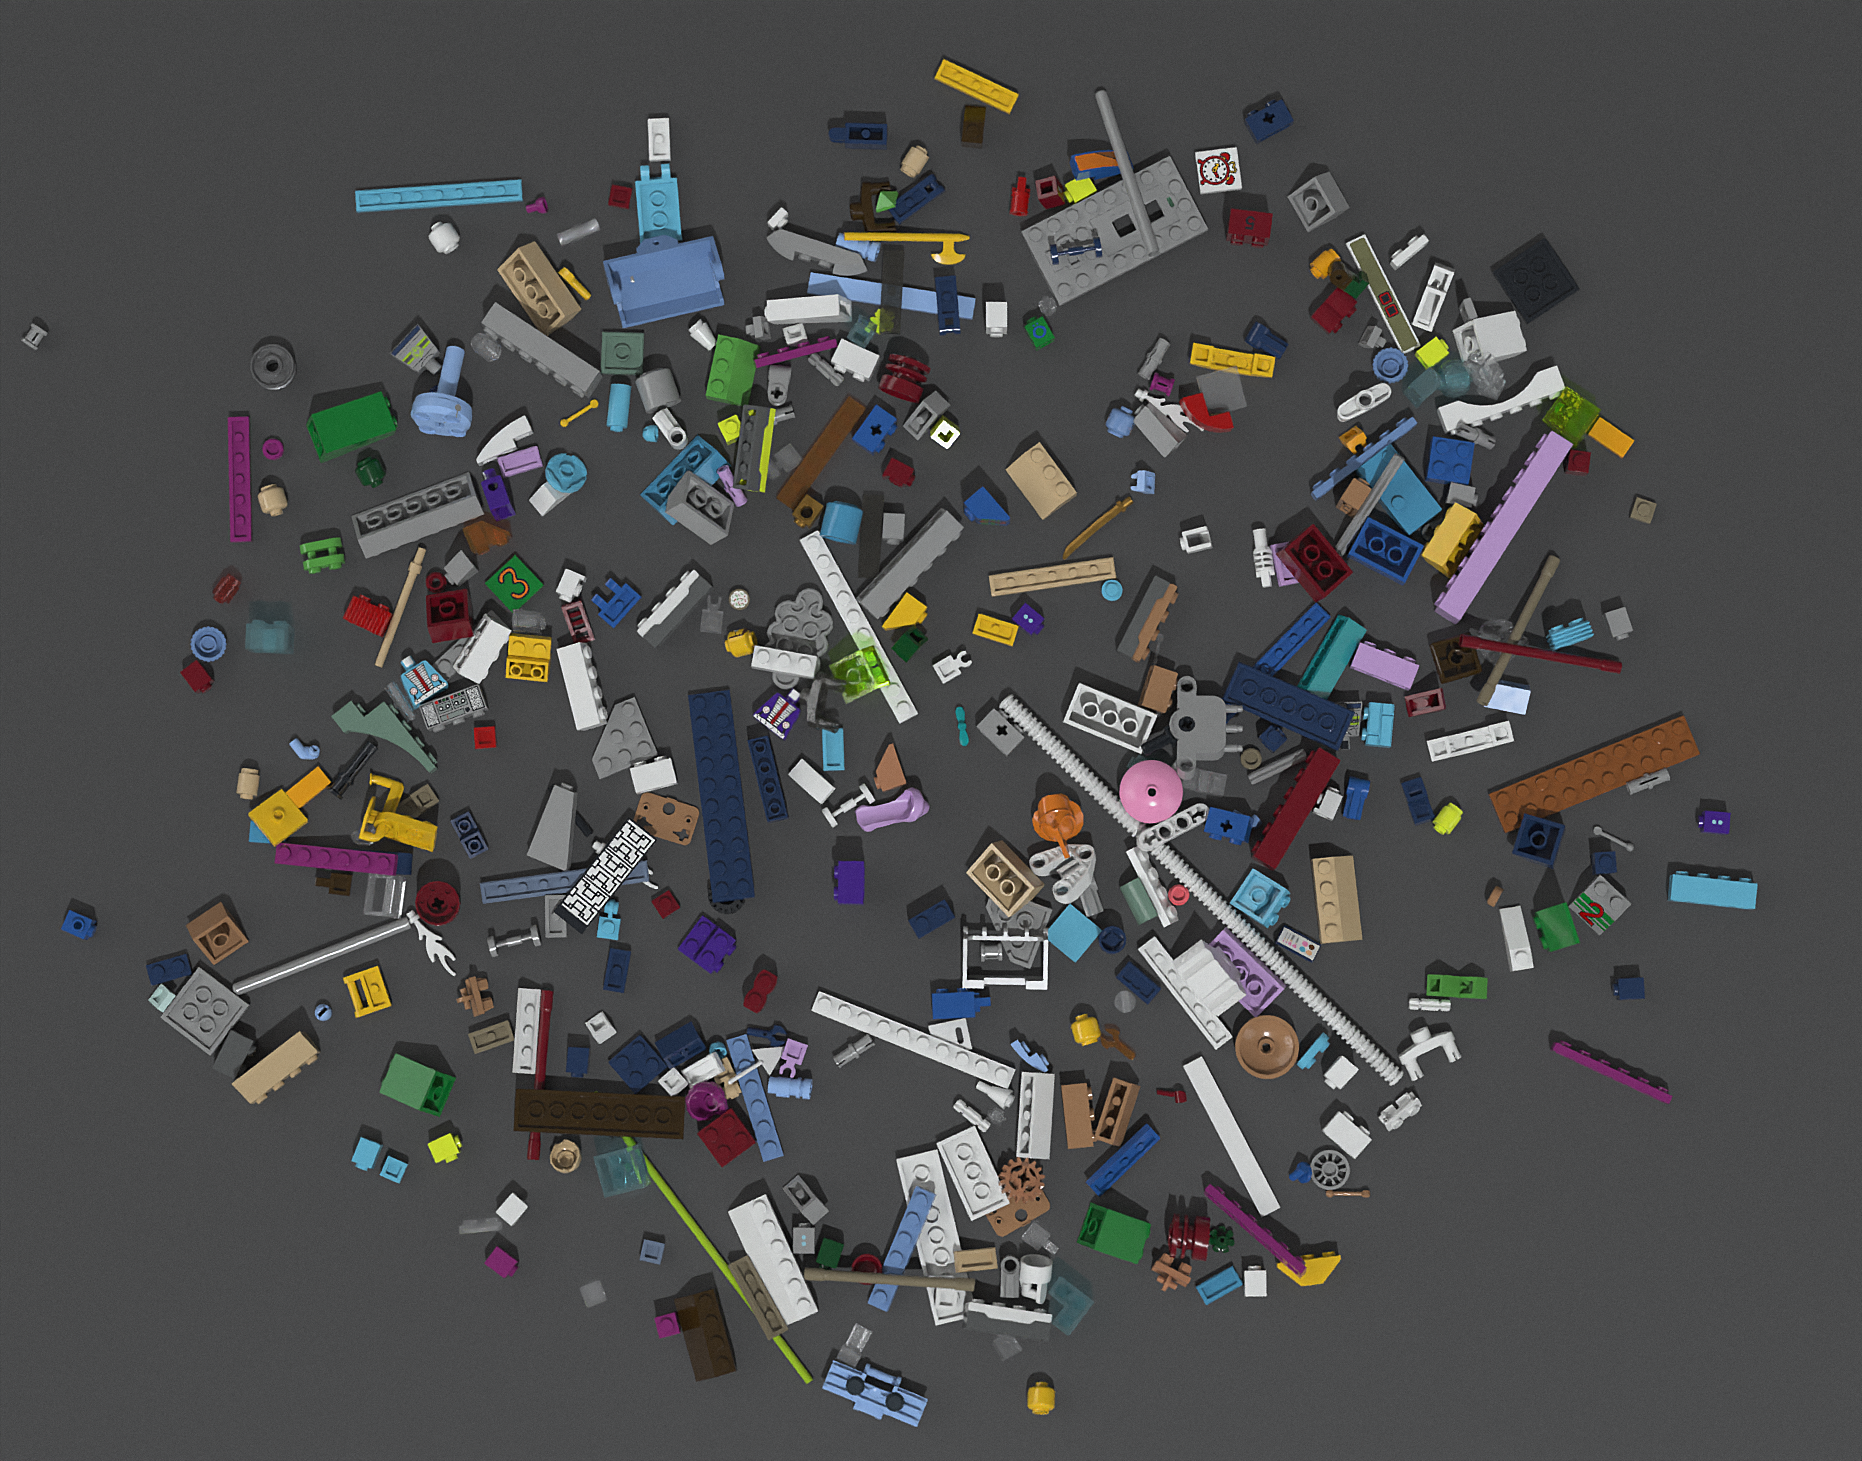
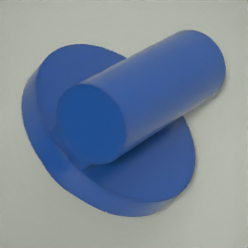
M1300 1162L1296 1170L1289 1174V1178L1291 1181L1298 1179L1301 1183H1308L1312 1176V1169L1307 1162Z

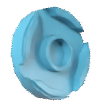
M567 453L554 455L549 460L545 469L548 483L555 490L562 493H573L582 488L587 475L584 463L574 455H566Z

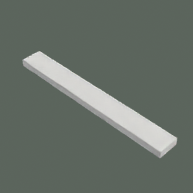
M1201 1056L1184 1065L1183 1067L1260 1216L1263 1217L1279 1209L1280 1206L1203 1057Z

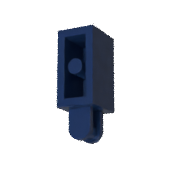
M845 123V128H831L828 133L831 142L845 143L846 149L887 150V124Z

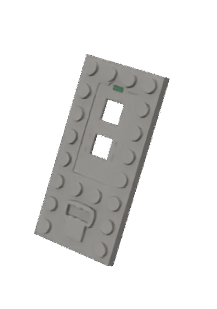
M1170 156L1134 174L1144 205L1156 200L1164 214L1163 217L1151 222L1160 250V254L1157 256L1208 231L1207 225ZM1123 180L1021 231L1033 259L1059 306L1157 257H1149ZM1128 214L1136 230L1120 238L1112 222ZM1093 237H1100L1103 257L1096 258L1095 251L1092 250L1086 251L1081 255L1069 256L1068 254L1058 256L1059 265H1052L1049 245L1056 244L1057 252L1066 251L1071 247L1083 246L1084 248L1094 246Z

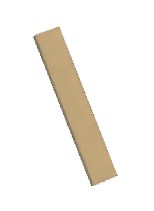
M1113 557L989 575L992 597L1116 579Z

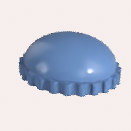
M1396 348L1382 349L1373 359L1374 374L1384 383L1399 382L1408 372L1407 357L1404 356L1401 350Z
M207 626L206 628L198 629L190 640L192 653L204 662L218 660L225 653L224 650H226L225 646L227 643L225 642L224 635L214 627L210 628Z

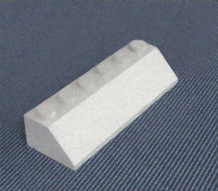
M767 1194L728 1211L748 1257L785 1324L789 1325L818 1312L819 1309L806 1280H804L802 1271Z

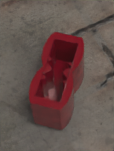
M1337 287L1310 319L1328 335L1331 332L1336 334L1344 325L1341 321L1346 316L1350 318L1356 312L1357 308L1355 306L1358 302L1348 293Z
M765 969L762 970L755 978L754 988L746 994L743 1006L756 1014L760 1013L767 1004L768 995L775 990L778 977Z

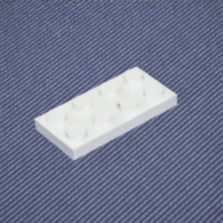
M975 1126L936 1143L971 1221L1010 1204L1006 1193L1002 1194L1003 1187L998 1185L1000 1180Z

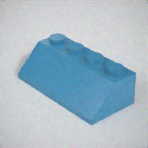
M697 435L640 496L670 524L674 525L677 520L668 515L665 510L668 496L687 471H691L712 486L720 478L716 471L724 465L729 467L731 465L715 448Z

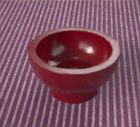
M863 1254L854 1260L852 1271L882 1273V1265L877 1257L871 1254ZM860 1283V1284H863V1285H871L872 1283Z

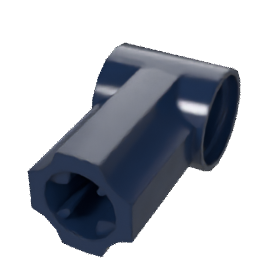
M1258 322L1253 324L1244 339L1250 346L1258 350L1262 349L1280 360L1289 345L1273 335L1267 327Z

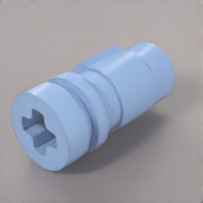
M839 233L836 247L860 254L862 259L868 258L869 261L876 262L881 242L844 241V233Z
M769 1077L768 1093L776 1094V1097L790 1098L791 1095L796 1096V1098L802 1097L803 1099L810 1100L813 1080L809 1078L802 1080L799 1077L798 1079Z

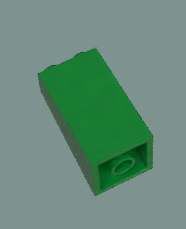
M382 391L311 414L306 427L320 463L394 435L398 427L394 415L391 416L388 409L390 408L389 400L386 396H383Z

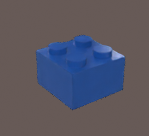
M1433 436L1430 442L1425 481L1447 485L1453 482L1468 486L1475 443Z

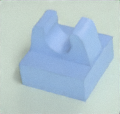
M1141 470L1138 473L1132 474L1131 478L1137 479V486H1131V490L1144 494H1154L1155 473Z

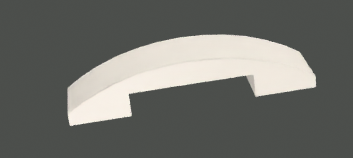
M1509 721L1429 740L1427 745L1431 761L1433 762L1514 741Z

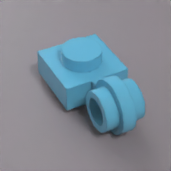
M610 899L605 905L604 913H608V917H599L597 938L618 940L621 919L613 918V914L618 913L619 902H615V899Z

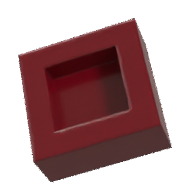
M612 184L608 206L629 210L633 188Z
M669 890L651 901L662 919H665L681 908Z

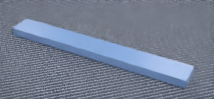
M812 272L810 274L807 293L811 295L839 294L855 302L938 315L936 292ZM958 296L959 318L972 320L975 298Z

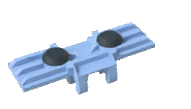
M833 1360L822 1387L823 1389L854 1401V1410H860L874 1416L878 1420H881L882 1415L885 1414L915 1427L918 1426L928 1399L900 1388L899 1385L902 1377L898 1376L897 1378L870 1367L871 1364L868 1363L864 1371L861 1372ZM866 1375L894 1385L892 1392L865 1382Z

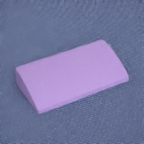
M1227 927L1209 944L1213 948L1219 946L1242 974L1240 981L1247 995L1239 1000V1002L1254 1017H1257L1286 988L1287 985Z

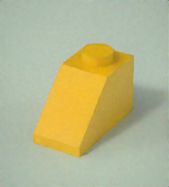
M906 593L882 628L888 631L912 627L913 625L916 626L918 622L922 624L928 615L926 613L927 606L909 593Z

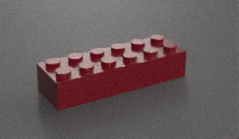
M1320 747L1316 751L1312 750L1305 760L1308 765L1305 769L1301 768L1294 779L1297 782L1294 787L1290 786L1283 797L1286 799L1284 805L1279 804L1272 816L1275 817L1273 823H1267L1261 833L1264 835L1263 840H1258L1252 848L1253 860L1272 871L1277 868L1339 765L1340 759Z

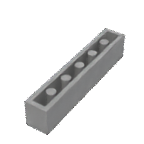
M940 508L862 591L856 600L876 619L884 617L889 612V607L894 601L898 602L903 597V592L918 581V576L932 566V561L947 550L946 546L961 535V530L964 527L947 510Z

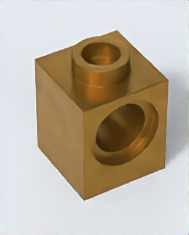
M806 494L792 514L795 518L793 522L803 529L805 526L810 529L824 510V506ZM810 508L813 511V515L810 518H803L801 516L803 509Z

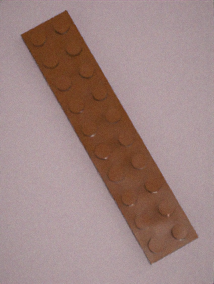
M1683 715L1488 795L1505 834L1521 826L1524 813L1539 818L1547 817L1626 785V782L1643 777L1645 773L1651 774L1700 755V752Z

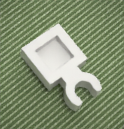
M966 651L960 652L955 660L950 655L933 665L943 684L960 675V667L966 668L972 664L971 660L967 663L961 661V657L967 654Z

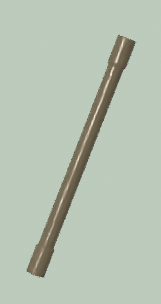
M1549 555L1507 643L1518 644L1550 579L1560 563V559ZM1501 653L1476 700L1479 704L1488 706L1512 654Z
M805 1267L804 1280L811 1281L827 1280L946 1288L959 1291L975 1290V1279L897 1275L826 1270L824 1268Z

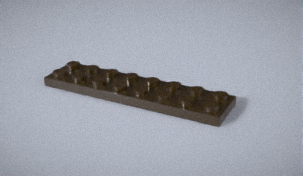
M516 1089L513 1131L683 1140L686 1097Z

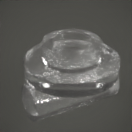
M1121 991L1115 997L1114 1003L1120 1012L1126 1013L1131 1012L1135 1007L1136 1000L1132 993Z

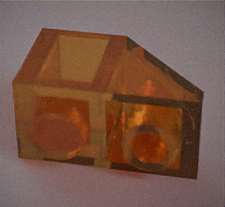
M479 521L462 529L472 553H478V555L489 552V548L492 546H504L512 538L509 531L484 521Z

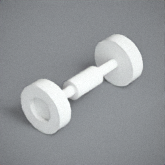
M864 783L859 786L863 793L854 800L851 798L840 805L841 808L832 814L827 807L822 809L832 828L838 825L834 817L841 812L845 813L855 807L858 801L865 797L869 804L875 801Z

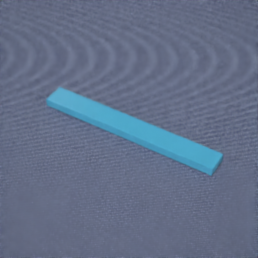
M521 179L355 191L357 213L523 201Z

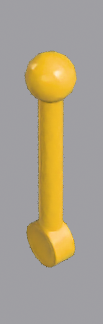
M592 400L590 405L567 419H562L560 421L561 426L566 427L570 421L589 409L597 408L599 405L598 401Z

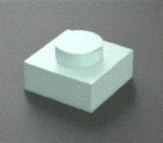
M160 984L148 1001L158 1010L164 1012L176 995L166 986Z

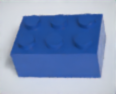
M1367 517L1347 557L1403 586L1424 545Z

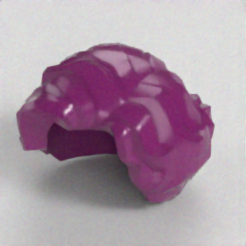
M704 1081L696 1083L688 1091L685 1099L689 1115L697 1121L711 1120L714 1115H722L729 1110L724 1090L715 1082Z

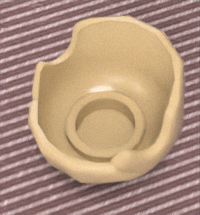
M567 1139L555 1144L550 1154L551 1165L556 1171L562 1173H570L576 1170L582 1161L581 1150L577 1144Z

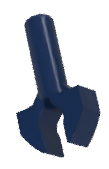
M774 1025V1028L770 1031L754 1027L747 1028V1035L769 1039L771 1042L770 1046L779 1047L785 1043V1041H777L772 1036L776 1033L787 1035L781 1026Z

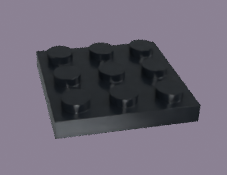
M1546 238L1492 272L1527 325L1580 290Z

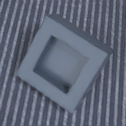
M644 1239L640 1260L661 1265L665 1243Z

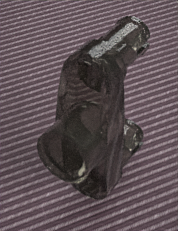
M821 671L815 677L811 688H803L799 696V702L801 705L807 706V722L810 728L816 730L823 729L834 734L838 732L839 727L837 726L840 725V722L824 717L828 689L843 693L846 687L842 685H847L846 680L832 677L831 674Z

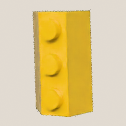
M1455 502L1453 507L1446 511L1442 524L1435 528L1431 541L1427 542L1423 547L1422 556L1425 561L1446 577L1451 578L1484 527L1478 515Z

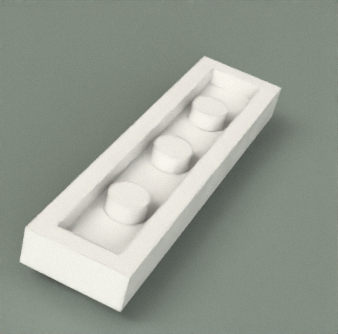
M1138 846L1126 851L1163 926L1166 927L1178 921L1177 911L1171 905L1168 893L1161 885L1158 873L1149 861L1148 853L1140 850Z
M518 988L512 1073L535 1074L541 989Z

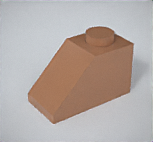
M893 744L888 745L876 770L877 776L874 777L877 789L881 788L883 793L907 785Z

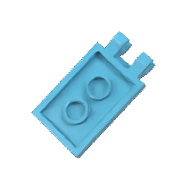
M661 164L662 177H650L649 165L640 166L641 181H635L640 244L644 239L667 235L677 239V241H682L677 178H671L670 165Z

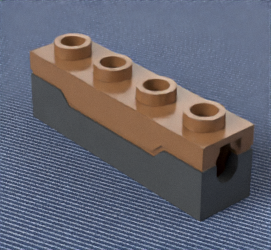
M1155 575L1116 652L1129 659H1133L1137 663L1141 659H1146L1150 652V649L1147 648L1151 640L1155 642L1160 632L1157 627L1160 622H1165L1169 611L1166 610L1169 603L1174 605L1179 595L1176 592L1177 586Z

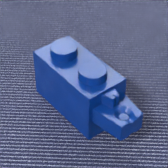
M957 988L956 993H949V989H936V993L932 994L933 1019L975 1018V1012H980V1007L991 1006V997L980 998V994L970 992V988Z

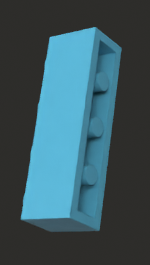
M1676 871V875H1670L1667 901L1753 910L1756 905L1758 884L1752 883V879L1739 878L1738 882L1731 881V877L1718 876V879H1711L1709 874L1697 873V877L1689 876V872Z

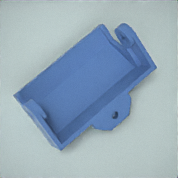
M667 235L652 237L643 240L637 247L636 254L603 261L613 304L617 305L623 328L724 305L719 280H724L725 278L713 236L678 244L677 239ZM631 276L634 277L635 282H631Z

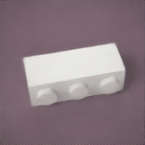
M484 614L474 631V637H470L453 668L462 676L480 684L481 680L487 676L492 662L498 658L501 647L508 642L512 630L506 624Z
M755 645L751 667L752 669L815 679L818 657Z

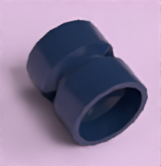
M1115 926L1105 928L1099 935V947L1107 954L1119 953L1126 945L1125 933L1122 929Z

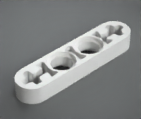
M1196 804L1143 831L1136 841L1138 848L1146 852L1151 851L1203 824L1207 820L1209 808L1205 804ZM1197 810L1199 812L1203 811L1204 815L1202 817L1198 816L1192 820L1191 816H1193L1197 812ZM1178 818H1184L1187 821L1186 828H1181L1177 825ZM1160 827L1168 828L1170 832L1169 837L1161 836L1159 832ZM1153 835H1155V839H1153L1149 844L1143 843V840L1145 838L1149 839Z

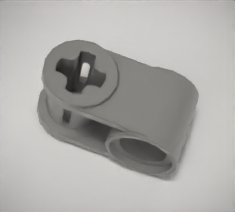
M770 364L768 400L774 406H781L786 402L791 376L790 366ZM776 391H780L778 399L774 398Z

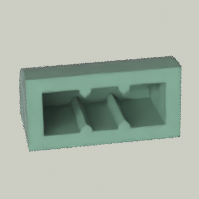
M1139 877L1120 887L1138 926L1158 916Z

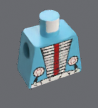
M408 656L401 661L402 666L406 670L400 676L401 682L414 710L419 708V705L425 704L448 689V683L426 660L416 664L412 656Z

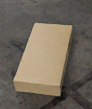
M995 1247L953 1252L956 1273L998 1268Z

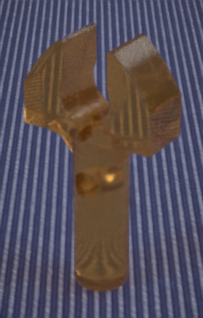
M1105 1029V1031L1113 1036L1114 1042H1108L1100 1036L1102 1046L1107 1050L1109 1047H1114L1128 1059L1133 1060L1136 1053L1119 1041L1120 1032L1116 1029Z

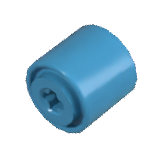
M828 502L820 536L840 543L856 544L863 510L859 509L856 505L845 502Z

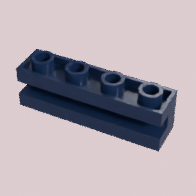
M768 735L747 740L768 824L789 819Z

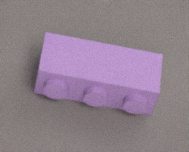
M1365 641L1364 644L1359 643L1350 665L1351 669L1402 689L1410 690L1419 665L1415 664L1416 660L1406 656L1403 659L1396 657L1394 651L1388 649L1381 651L1376 649L1377 645Z

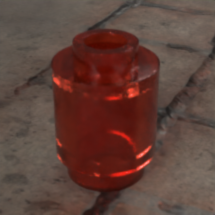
M228 573L220 579L212 590V593L215 594L212 598L221 605L225 602L229 604L239 591L241 582Z

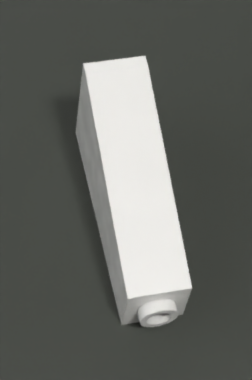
M839 294L767 300V306L764 311L767 321L773 324L852 322L851 300Z

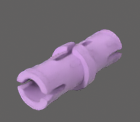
M724 465L720 467L716 472L725 485V491L729 492L736 507L744 505L748 499L741 489L733 488L734 476L729 466Z

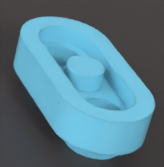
M1323 1032L1298 1060L1296 1065L1302 1070L1305 1067L1309 1069L1316 1061L1314 1056L1318 1051L1323 1053L1330 1045L1328 1042L1330 1037Z

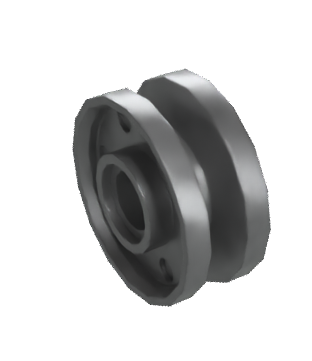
M268 344L260 347L254 353L251 359L250 370L253 378L262 387L268 390H281L293 382L297 365L294 357L284 347L277 344ZM272 363H278V369L270 372L269 366Z

